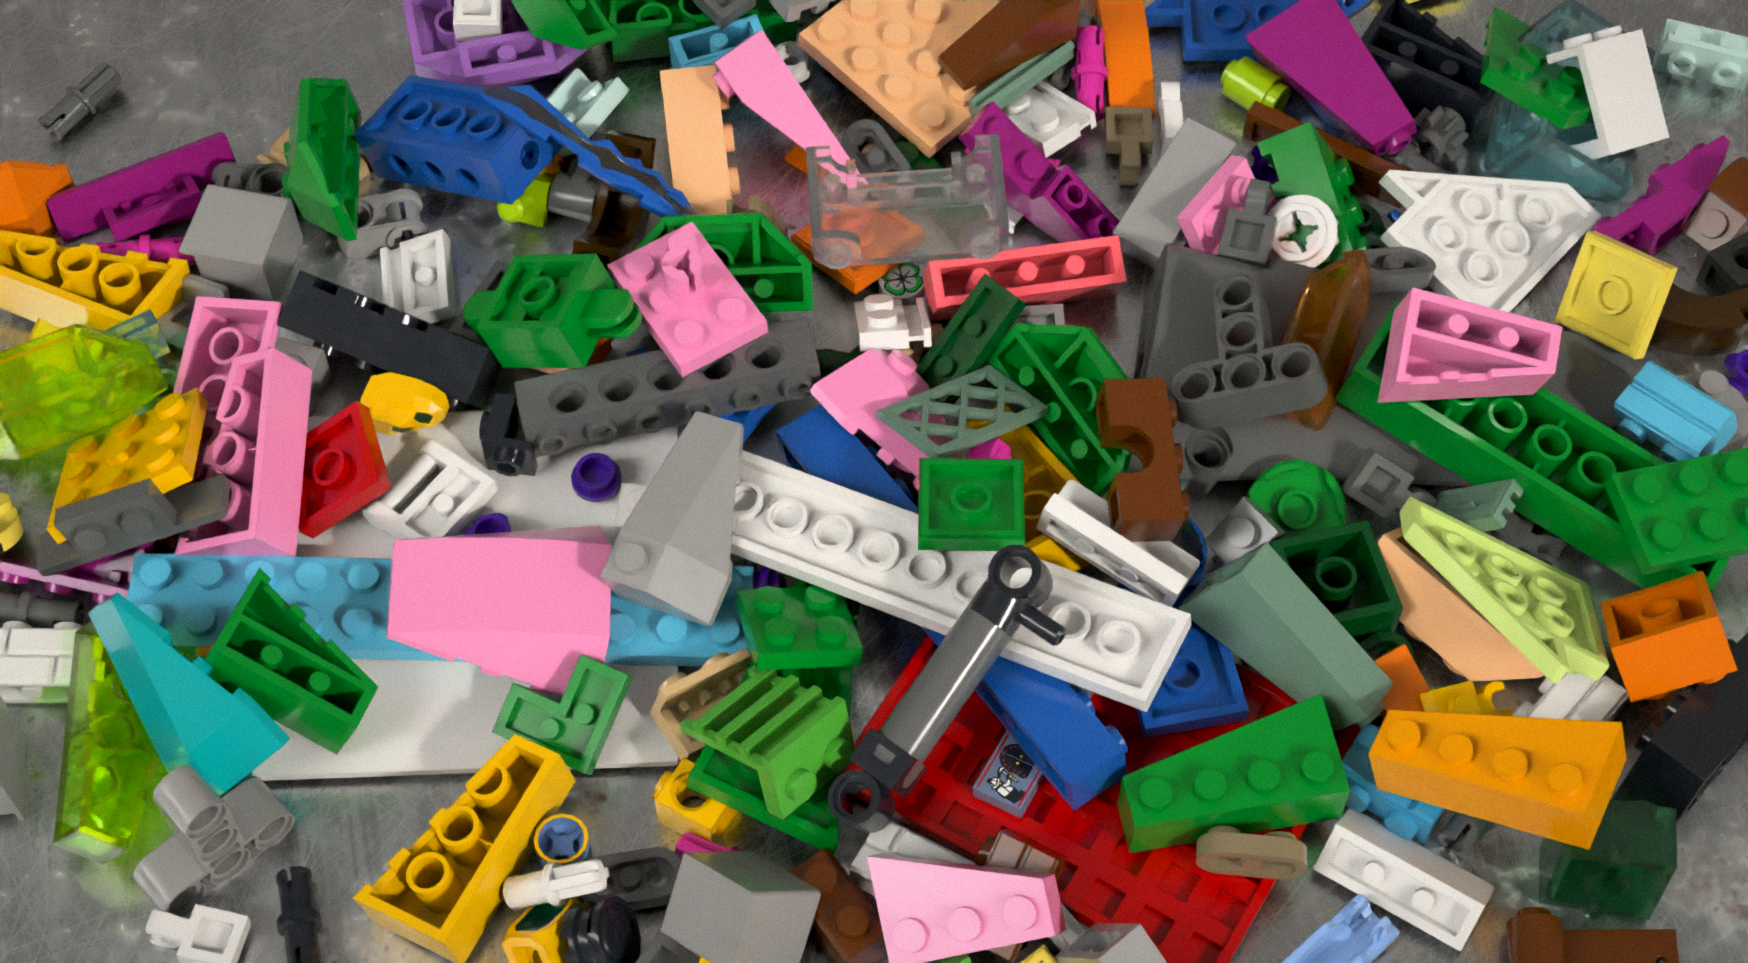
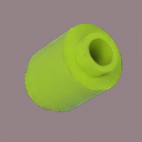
M1244 56L1239 61L1236 59L1232 60L1223 71L1220 82L1223 84L1222 94L1246 110H1249L1254 101H1257L1270 108L1282 111L1291 94V88L1284 84L1285 81L1281 76L1249 56Z

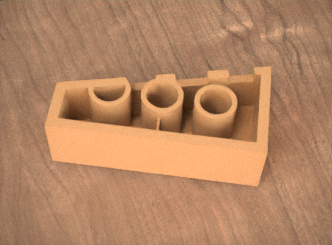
M715 65L660 70L672 186L684 193L690 206L699 214L726 213L727 200H731L732 195L740 194L737 166L728 167L726 152H735L732 123L723 124L721 110L730 109L729 99L726 98L712 75L717 73Z

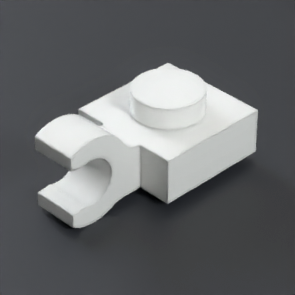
M195 904L190 919L164 911L152 910L145 932L152 934L150 938L152 944L167 948L179 947L176 955L180 963H238L251 927V921L249 916Z

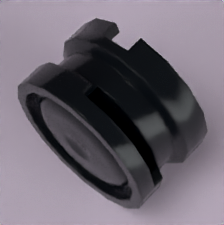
M613 896L603 898L597 904L592 901L573 904L565 911L561 922L560 939H568L570 951L563 954L567 963H635L638 960L641 950L639 925L633 909L624 899Z

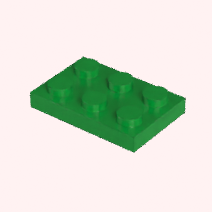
M1748 448L1614 473L1603 483L1642 575L1748 554Z

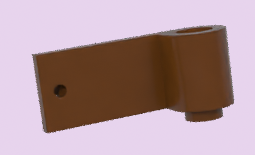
M1543 907L1520 909L1517 911V916L1509 919L1506 923L1509 963H1659L1660 960H1663L1665 963H1679L1675 929L1563 930L1562 920L1557 916L1551 915L1550 910Z

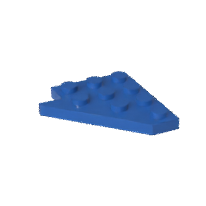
M1155 0L1145 8L1147 27H1181L1183 61H1232L1234 59L1239 61L1244 56L1260 61L1252 52L1245 36L1271 20L1276 14L1297 0Z

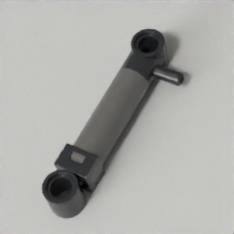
M1009 545L1000 549L992 557L988 566L987 579L878 732L871 727L849 759L864 771L849 770L840 774L832 782L828 791V805L831 813L837 820L862 833H874L882 830L891 821L895 812V799L892 791L907 799L928 769V767L923 765V762L1020 625H1023L1052 646H1057L1063 641L1066 636V628L1037 609L1048 600L1053 588V578L1047 566L1030 548L1023 545ZM1021 568L1032 569L1030 580L1024 586L1010 588V579L1017 570ZM869 789L871 792L869 807L860 814H854L852 802L859 792Z

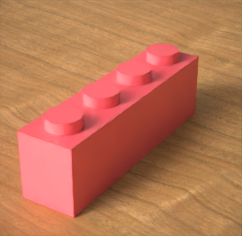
M1118 235L930 260L922 275L930 322L952 319L984 273L1025 302L1026 306L1064 304L1115 297L1127 282Z

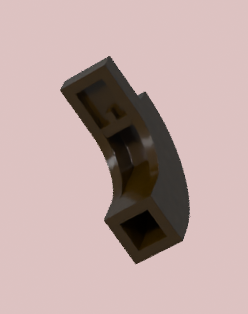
M613 130L606 133L605 140L610 139L623 157L640 159L644 168L653 169L656 138ZM604 150L603 168L632 176L654 191V181L636 176L621 165L610 152ZM600 179L593 215L585 232L573 241L572 254L596 253L608 272V264L631 253L644 239L650 211L639 206L640 200L633 195L618 190Z
M1647 249L1642 251V252H1644V253L1650 255L1649 252L1647 251ZM1672 283L1649 345L1672 353L1691 356H1712L1735 351L1745 330L1748 331V287L1724 295L1703 296L1685 291Z

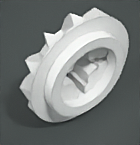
M1294 195L1278 202L1267 214L1268 216L1277 217L1278 222L1269 257L1271 261H1288L1312 268L1329 261L1334 246L1339 243L1337 237V225L1339 222L1326 203L1310 195ZM1297 218L1303 226L1317 229L1313 231V234L1306 237V251L1300 243L1285 240L1297 232Z

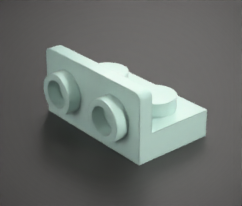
M1667 18L1662 30L1654 70L1745 90L1748 83V37Z
M576 68L568 73L546 100L589 138L630 89L619 77L602 84L597 80L591 82L580 69ZM557 122L563 135L583 146L584 142ZM563 146L557 153V157L563 158L573 154V152Z

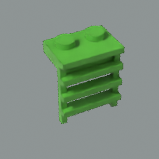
M754 665L748 670L749 679L695 721L686 718L680 723V727L683 733L757 770L767 812L783 820L853 761L849 758L856 748L845 699L836 696L834 699L829 700L823 697L821 688L813 685L806 689L800 686L799 678L792 674L783 678L777 675V670L756 671Z

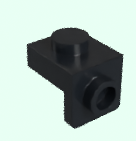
M496 393L491 411H484L482 414L479 438L482 440L481 445L487 469L495 470L499 474L511 477L518 476L519 474L535 476L538 464L534 445L530 441L517 440L521 419L515 395Z

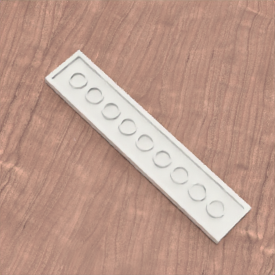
M742 450L740 484L736 487L734 515L737 517L736 532L732 534V554L943 635L948 634L987 579L988 566L992 557L998 551L918 550V514ZM1041 559L1050 570L1053 578V588L1048 600L1037 609L1065 627L1066 636L1059 645L1052 646L1023 625H1020L999 656L1147 712L1191 627V614ZM1021 568L1017 570L1010 579V588L1024 586L1030 580L1032 569Z

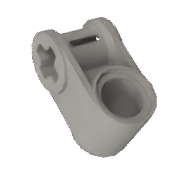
M397 189L389 193L359 197L357 240L346 241L337 236L341 252L349 258L365 259L380 255V248L387 247L389 250L400 247V242L428 234L427 226L421 221L420 211L422 210L423 202L420 194L410 189ZM400 203L404 204L405 210L400 211ZM405 230H409V238L405 237Z

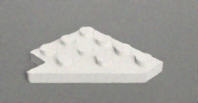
M1389 170L1379 181L1407 209L1379 239L1388 247H1409L1421 251L1432 258L1436 268L1429 286L1437 294L1505 312H1510L1602 216L1568 183Z

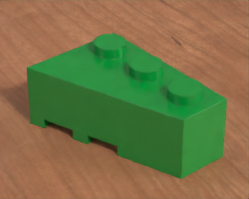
M1311 121L1258 142L1261 156L1263 158L1266 157L1278 175L1279 181L1271 184L1275 199H1285L1294 195H1310L1320 199L1330 207L1339 222L1337 225L1339 243L1334 246L1329 261L1323 262L1315 268L1347 276L1346 271L1353 253L1357 250L1371 249L1367 238L1360 234L1358 225L1364 223V216L1358 200L1355 196L1351 197L1348 186L1354 184V176L1345 157L1340 159L1336 157ZM1297 218V232L1290 235L1288 239L1289 241L1300 243L1306 251V237L1313 234V231L1317 229L1303 226Z
M259 567L204 659L213 666L208 676L231 694L238 688H241L274 721L337 755L357 729L378 686L331 639L326 642L304 620L307 614L296 603L290 606L269 585L271 578Z

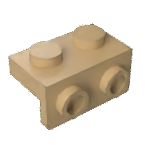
M743 648L731 655L726 651L720 652L707 660L700 670L687 676L684 672L676 673L659 686V694L649 714L680 760L684 757L691 761L699 757L706 745L683 733L680 723L686 718L695 721L738 687L752 658L747 648Z

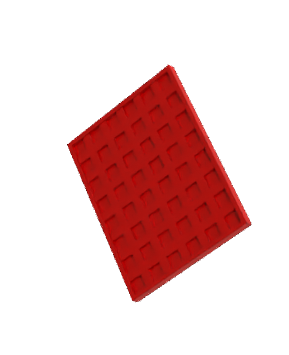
M928 635L855 741V748L858 747L871 727L877 732L938 648ZM1235 663L1249 708L1247 720L1143 739L1134 707L1095 692L1090 698L1095 708V716L1105 727L1109 724L1113 725L1126 742L1128 752L1125 753L1126 775L1295 705L1298 702L1271 681ZM975 691L923 762V765L928 767V769L907 799L892 791L895 799L893 819L974 863L986 838L989 835L997 838L999 832L1005 829L1020 833L1039 844L1065 855L1067 859L1056 882L1061 904L1066 907L1072 916L1089 928L1095 923L1141 924L1167 963H1230L1277 879L1223 875L1204 871L1196 864L1197 842L1129 853L1117 805L1122 780L1073 811L1045 777L1021 819L974 797L973 786L1006 732L1004 726ZM1354 724L1337 732L1333 730L1341 760L1360 733L1361 728ZM852 762L843 770V773L849 770H864ZM865 789L855 796L870 805L871 792L869 789ZM1309 823L1248 834L1264 835L1268 832L1284 831L1295 835L1296 840L1300 841Z

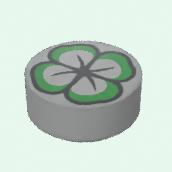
M905 260L878 279L879 294L890 295L893 299H901L903 306L915 305L916 298H922L925 294L922 277L924 273L923 268L911 260Z

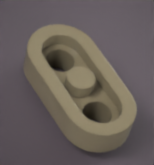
M1217 826L1209 829L1207 834L1197 839L1196 864L1202 870L1215 874L1279 880L1293 879L1304 875L1307 871V846L1303 842L1296 840V836L1289 832L1273 831L1264 835L1241 833L1234 827Z

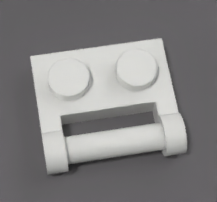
M429 440L419 450L420 457L396 481L391 489L379 500L374 499L369 502L362 510L363 516L371 525L380 531H387L399 540L456 536L498 491L495 479L438 442ZM435 470L439 471L440 473L404 512L401 515L398 514L396 511Z

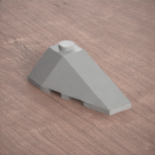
M699 411L694 413L620 529L600 575V578L620 599L712 628L732 580L733 563L730 560L732 534L736 532L737 517L734 515L736 487L740 484L744 435L742 424Z

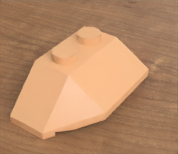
M1402 526L1381 537L1378 546L1403 606L1399 621L1411 637L1420 642H1425L1443 658L1444 664L1451 671L1465 676L1469 681L1530 679L1543 676L1504 635L1403 538Z

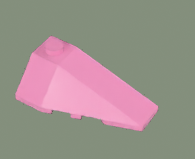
M763 30L756 31L713 62L719 71L712 75L727 99L736 95L742 104L857 191L863 192L869 188Z
M196 296L173 393L182 395L198 388L207 400L208 405L193 480L175 489L204 480L208 467L203 465L202 461L207 445L212 444L220 431L222 422L215 418L233 358L274 348L279 329L277 323L284 308L282 303Z
M869 349L816 382L809 392L849 433L854 435L861 429L882 448L876 455L888 466L893 464L905 472L913 473L916 476L913 485L919 491V458L930 457L878 419L876 411L930 388L915 371L917 368L916 363L904 352L898 349H893L892 351ZM907 411L899 414L903 419L921 421V412ZM929 413V423L947 425L943 415ZM927 435V438L938 446L954 440L953 438ZM959 453V454H956V455H954V456H952V457H949V458H963V457H962L961 453Z

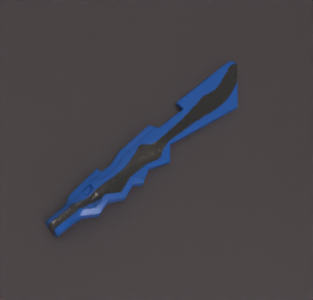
M531 85L488 88L481 91L480 98L482 101L542 142L546 143L550 136L578 156L579 167L610 186L633 195L640 200L639 206L660 218L665 215L699 214L690 206L684 193L668 186L659 172L644 168L640 159L623 157L610 139L591 141Z

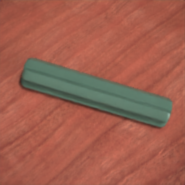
M1067 41L1010 69L969 99L970 114L976 116L984 105L992 101L1001 110L1074 58L1075 53L1073 49L1075 45L1073 41Z

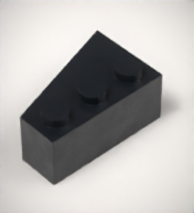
M1386 0L1361 37V40L1406 108L1420 113L1424 108H1427L1431 113L1438 106L1451 108L1463 118L1466 125L1465 132L1472 137L1491 107L1495 94L1494 90L1480 83L1483 55L1459 36L1456 39H1452L1436 26L1437 19L1428 11L1421 14L1405 0Z

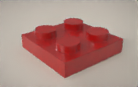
M358 401L353 402L307 433L299 531L312 539L391 489L370 410Z

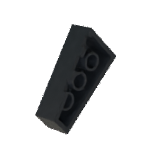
M299 270L277 323L278 326L314 340L312 346L324 349L325 354L339 358L341 352L355 357L353 365L372 374L379 375L384 369L429 383L446 394L449 407L459 411H465L467 404L482 409L485 408L502 367L491 349L301 270Z
M1748 632L1738 643L1731 638L1728 639L1738 671L1728 673L1719 681L1711 684L1702 682L1701 684L1689 685L1686 691L1691 695L1686 698L1679 693L1661 715L1660 719L1665 724L1660 727L1652 722L1634 745V748L1641 754L1609 802L1662 842L1675 829L1676 824L1685 811H1690L1716 775H1720L1744 742L1748 741Z

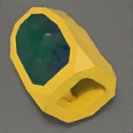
M579 897L569 898L562 906L544 903L530 906L509 926L501 944L509 963H567L563 954L570 950L568 939H560L561 922L565 911L571 905L582 903Z

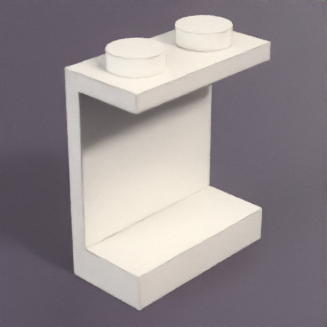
M1621 25L1594 32V42L1591 33L1563 40L1565 50L1546 55L1548 64L1578 57L1598 138L1569 146L1574 164L1609 156L1669 138L1642 29L1623 34Z

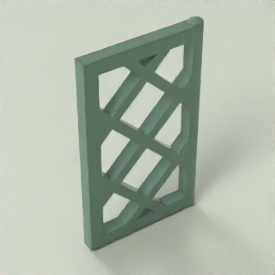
M988 365L876 411V416L928 457L949 458L1047 416L1049 407L991 365ZM986 379L996 386L997 389L971 385ZM946 395L960 396L959 405L933 401ZM968 398L997 401L996 410L967 406ZM1005 403L1022 405L1026 409L1018 413L1005 412L1004 406ZM907 411L921 412V421L903 419L899 414ZM929 413L958 417V427L929 423ZM966 419L994 422L980 429L966 428ZM927 435L953 438L954 440L938 446L927 438Z

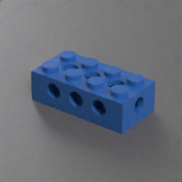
M410 75L356 131L354 137L376 176L379 178L512 205L524 193L525 189L537 175L551 163L553 157L561 150L563 145L550 136L546 143L542 142L482 101L480 98L481 91L483 90L489 97L521 108L530 118L560 133L562 132L555 119L550 117L532 101L520 95Z

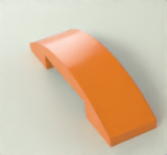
M1093 0L1094 14L1098 16L1099 28L1101 27L1105 30L1103 57L1104 64L1108 68V79L1104 83L1107 107L1151 108L1152 118L1155 117L1151 50L1143 0Z

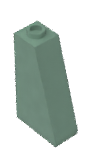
M1267 541L1205 576L1180 605L1179 609L1181 611L1191 614L1193 622L1296 702H1302L1322 693L1331 727L1335 732L1355 723L1363 727L1373 721L1384 709L1381 700L1394 683Z

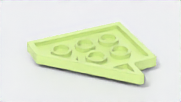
M1411 496L1399 512L1403 538L1504 635L1513 646L1555 684L1559 683L1566 672L1572 675L1580 673L1597 682L1610 665L1588 583Z

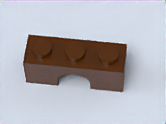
M1165 378L1104 379L1095 400L1100 448H1121L1130 451L1140 460L1143 466V470L1139 472L1116 473L1106 495L1110 528L1130 542L1174 541L1183 522H1187L1190 515L1189 495L1186 490L1180 489L1179 474L1182 473L1183 451L1181 444L1174 443L1172 428L1175 427L1177 418L1175 399L1167 396Z

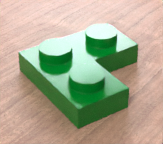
M581 654L560 702L520 684L512 683L492 733L508 740L514 734H517L560 754L568 767L581 773L592 775L634 676Z

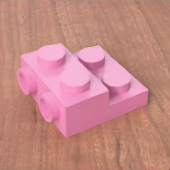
M1231 155L1176 218L1191 249L1218 255L1228 209L1232 208L1243 211L1251 178L1255 179L1246 157ZM1271 195L1265 215L1279 202L1275 199L1274 195Z

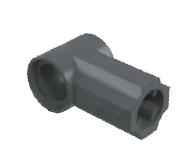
M594 132L589 139L591 141L605 140L606 134ZM584 143L582 147L595 154L602 166L604 150H598ZM575 155L567 173L560 172L556 175L549 192L548 209L551 213L589 223L595 208L600 179L578 166L577 155Z

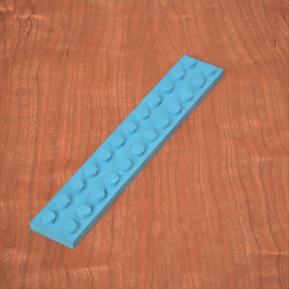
M135 553L127 600L166 629L173 640L171 647L183 656H196L197 647L212 646L260 567L271 578L269 585L290 606L296 603L307 614L304 620L326 642L331 639L350 659L449 661L386 638L392 559L286 556H176L174 554ZM733 566L731 583L712 628L620 599L611 590L610 638L604 663L607 665L703 666L707 660L720 652L726 651L731 655L743 648H747L751 654L736 603L738 590L753 589L754 566ZM456 658L454 661H464V660L459 659V658Z

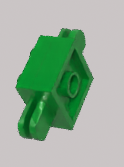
M596 253L514 255L497 289L476 292L465 303L462 311L463 318L472 327L473 333L477 338L484 339L503 368H585L599 338H627L637 330L642 321L641 310L634 302L629 290L617 288Z

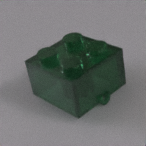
M1610 799L1589 850L1544 837L1540 845L1539 904L1582 910L1584 915L1590 919H1598L1604 913L1649 920L1677 869L1676 809L1656 806L1654 803L1644 800L1628 802ZM1591 902L1598 904L1597 912L1589 909Z

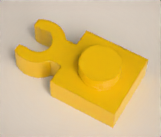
M1471 680L1419 694L1425 712L1497 716L1513 715L1511 709L1500 711L1492 703V694L1505 689L1503 682L1493 681L1475 688Z

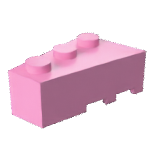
M1412 288L1394 309L1377 403L1533 395L1555 374L1562 326Z
M891 853L867 856L889 963H923L1051 937L1067 930L1055 874L987 865L955 863L939 859L907 857Z

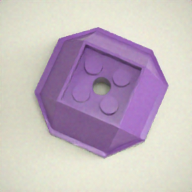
M402 0L416 75L424 78L486 89H498L500 87L561 77L575 59L588 50H578L534 37L511 0H502V35L465 42L457 41L455 38L453 27L454 0Z

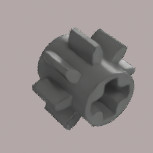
M1438 106L1431 113L1427 108H1424L1414 118L1417 133L1411 136L1413 138L1411 144L1420 148V155L1438 164L1445 158L1451 163L1465 149L1462 143L1469 137L1465 132L1466 125L1463 118L1453 109Z

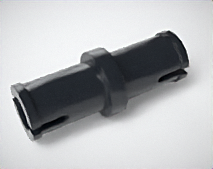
M292 866L290 867L291 880H288L287 871L283 869L276 875L281 915L277 919V930L279 935L284 937L287 963H322L318 931L322 928V917L320 912L314 907L311 883L312 872L307 867Z

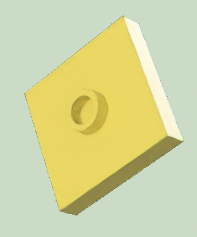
M1587 231L1554 321L1633 359H1642L1647 351L1678 268L1597 231Z

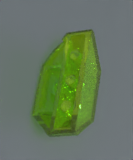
M75 323L0 351V459L23 460L114 426L167 390L169 385L147 342L136 339L131 341L110 332Z

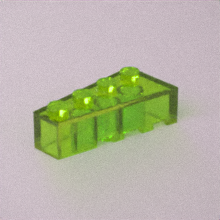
M91 621L75 632L53 845L103 865L129 852L160 763V758ZM178 651V652H179L180 654H182L183 656H187V657H189V658H191V659H193V660L196 659V658H193V657H191V656H189V655H187V654H185V653H183V652Z

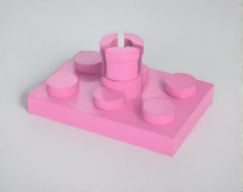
M693 222L607 265L608 273L617 288L628 289L634 302L641 310L642 323L681 377L768 333L765 317Z

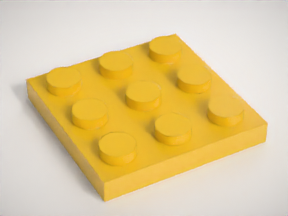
M198 388L182 395L179 393L170 394L160 400L155 408L139 416L129 414L118 420L110 430L95 437L93 435L83 436L69 447L46 528L57 544L67 540L54 526L55 511L58 508L148 478L153 481L162 494L193 480L208 405L207 400Z

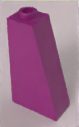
M1300 0L1245 36L1252 52L1261 62L1281 76L1284 81L1372 154L1379 157L1387 152L1389 155L1401 151L1412 142L1413 138L1411 136L1417 133L1413 117L1336 0Z

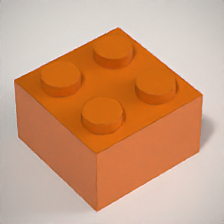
M1703 570L1600 603L1610 648L1631 703L1642 699L1658 700L1668 696L1675 689L1695 683L1701 684L1702 682L1711 684L1719 681L1728 673L1738 671Z

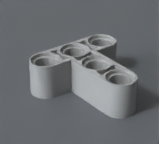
M191 765L181 766L160 780L153 792V800L173 836L140 861L133 873L134 881L160 911L182 917L193 910L195 904L202 903L280 842L292 829L295 818L260 778L246 780L220 798Z

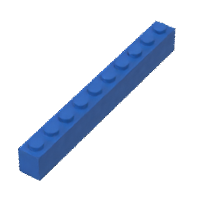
M822 404L776 431L782 459L788 467L918 514V508L914 505L911 491L902 479L897 478L893 480L886 472L884 461L876 455L878 451L871 445L866 448L860 442L858 432L854 435L849 433ZM922 627L937 647L946 636ZM998 656L974 691L1071 809L1075 811L1122 780V777L1126 775L1125 753L1128 752L1126 742L1113 725L1109 724L1105 727L1095 716V708L1088 695L1080 687L1072 689L1066 681Z

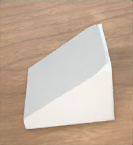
M454 0L453 27L456 40L465 42L502 35V0Z

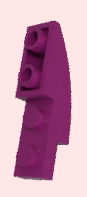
M994 101L984 105L958 137L987 167L980 176L1014 209L1024 214L1025 218L1058 242L1063 243L1113 236V231L1120 222L1067 164L1055 168Z
M1723 135L1707 145L1699 143L1684 158L1674 164H1662L1648 178L1649 186L1645 196L1636 199L1626 211L1614 218L1610 216L1604 217L1590 231H1597L1639 251L1647 249L1649 254L1654 256L1682 233L1679 229H1681L1690 215L1710 192L1707 188L1717 177L1721 169L1730 140Z

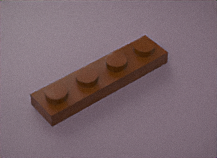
M1254 101L1246 114L1241 142L1254 147L1258 142L1305 123L1284 114L1278 109L1270 108ZM1315 127L1338 159L1345 157L1354 176V184L1348 186L1351 193L1401 216L1407 211L1379 181L1389 170L1410 171L1408 168L1389 162L1369 153L1362 147L1354 146Z

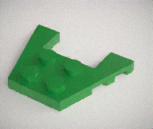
M1495 7L1485 26L1488 29L1484 37V45L1487 46V49L1482 57L1480 83L1562 130L1594 123L1581 70L1573 66L1563 67L1556 62L1548 64L1546 57L1548 53L1543 48L1533 43L1522 44L1531 26Z

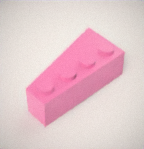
M275 348L233 358L215 418L222 422L220 431L212 444L207 445L202 464L208 467L205 479L224 474L230 481L228 514L223 519L190 529L188 538H179L174 555L296 557L312 369Z

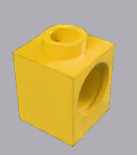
M683 757L674 772L666 771L655 787L653 799L655 800L658 822L681 835L689 832L718 844L738 811L687 788L688 775L695 763ZM693 796L706 800L701 806L695 808H688L681 804L685 799Z

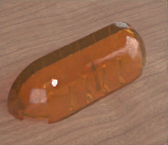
M1365 250L1341 253L1343 259L1329 264L1319 272L1316 269L1311 271L1303 284L1282 343L1284 345L1301 342L1312 347L1315 350L1328 383L1326 396L1316 406L1284 413L1292 422L1309 430L1319 431L1329 421L1336 404L1335 397L1342 387L1365 320L1370 291V270Z

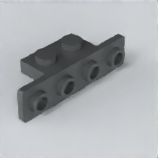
M220 474L162 494L153 481L148 478L58 508L55 511L54 526L67 540L57 544L48 531L43 533L40 539L36 569L45 577L223 519L228 514L230 481L224 474Z

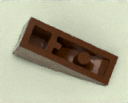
M1002 0L938 56V63L963 91H966L1076 38L1081 0Z

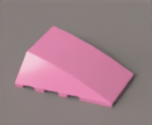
M600 525L395 540L392 549L386 638L452 662L459 658L480 666V672L496 678H500L501 674L531 684V690L551 697L552 693L563 696L581 654L602 663L605 662L610 638L611 589L600 578V575L612 550V544Z

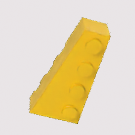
M0 230L1 309L37 322L38 318H42L63 329L62 333L69 332L84 340L94 341L101 345V348L142 364L159 345L161 340L154 338V321L182 301V279L190 274L187 260L170 257L168 263L150 261L146 253L128 251L126 256L101 253L100 247L97 245L81 243L80 246L64 247L58 246L54 238Z

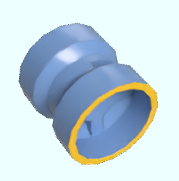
M563 813L552 815L543 820L536 829L534 845L541 870L550 862H559L562 865H567L593 858L587 828L575 816ZM557 857H568V859L562 860Z

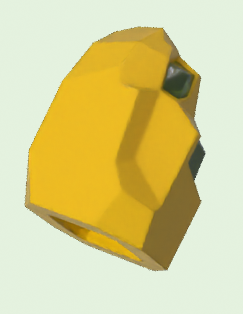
M393 372L371 376L360 402L369 408L375 431L385 435L407 431L413 432L423 427L438 425L446 417L449 409L446 394L437 387L417 378Z

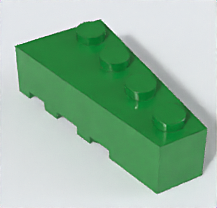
M616 0L618 36L604 44L613 62L671 56L669 37L716 24L692 0ZM756 0V6L739 17L742 18L756 14L765 35L772 45L781 44L786 41H796L797 20L785 22L768 0Z
M1321 693L1123 776L1117 805L1129 853L1195 843L1200 836L1207 834L1209 829L1217 826L1234 827L1241 833L1248 834L1338 819L1342 816L1350 794V787Z

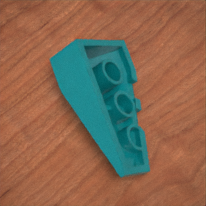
M119 592L94 606L88 612L163 766L169 772L184 765H191L220 796L283 747L290 739L264 709L241 688H238L231 694L208 675L211 673L213 666L198 656L193 660L183 656L171 647L173 640L170 633Z

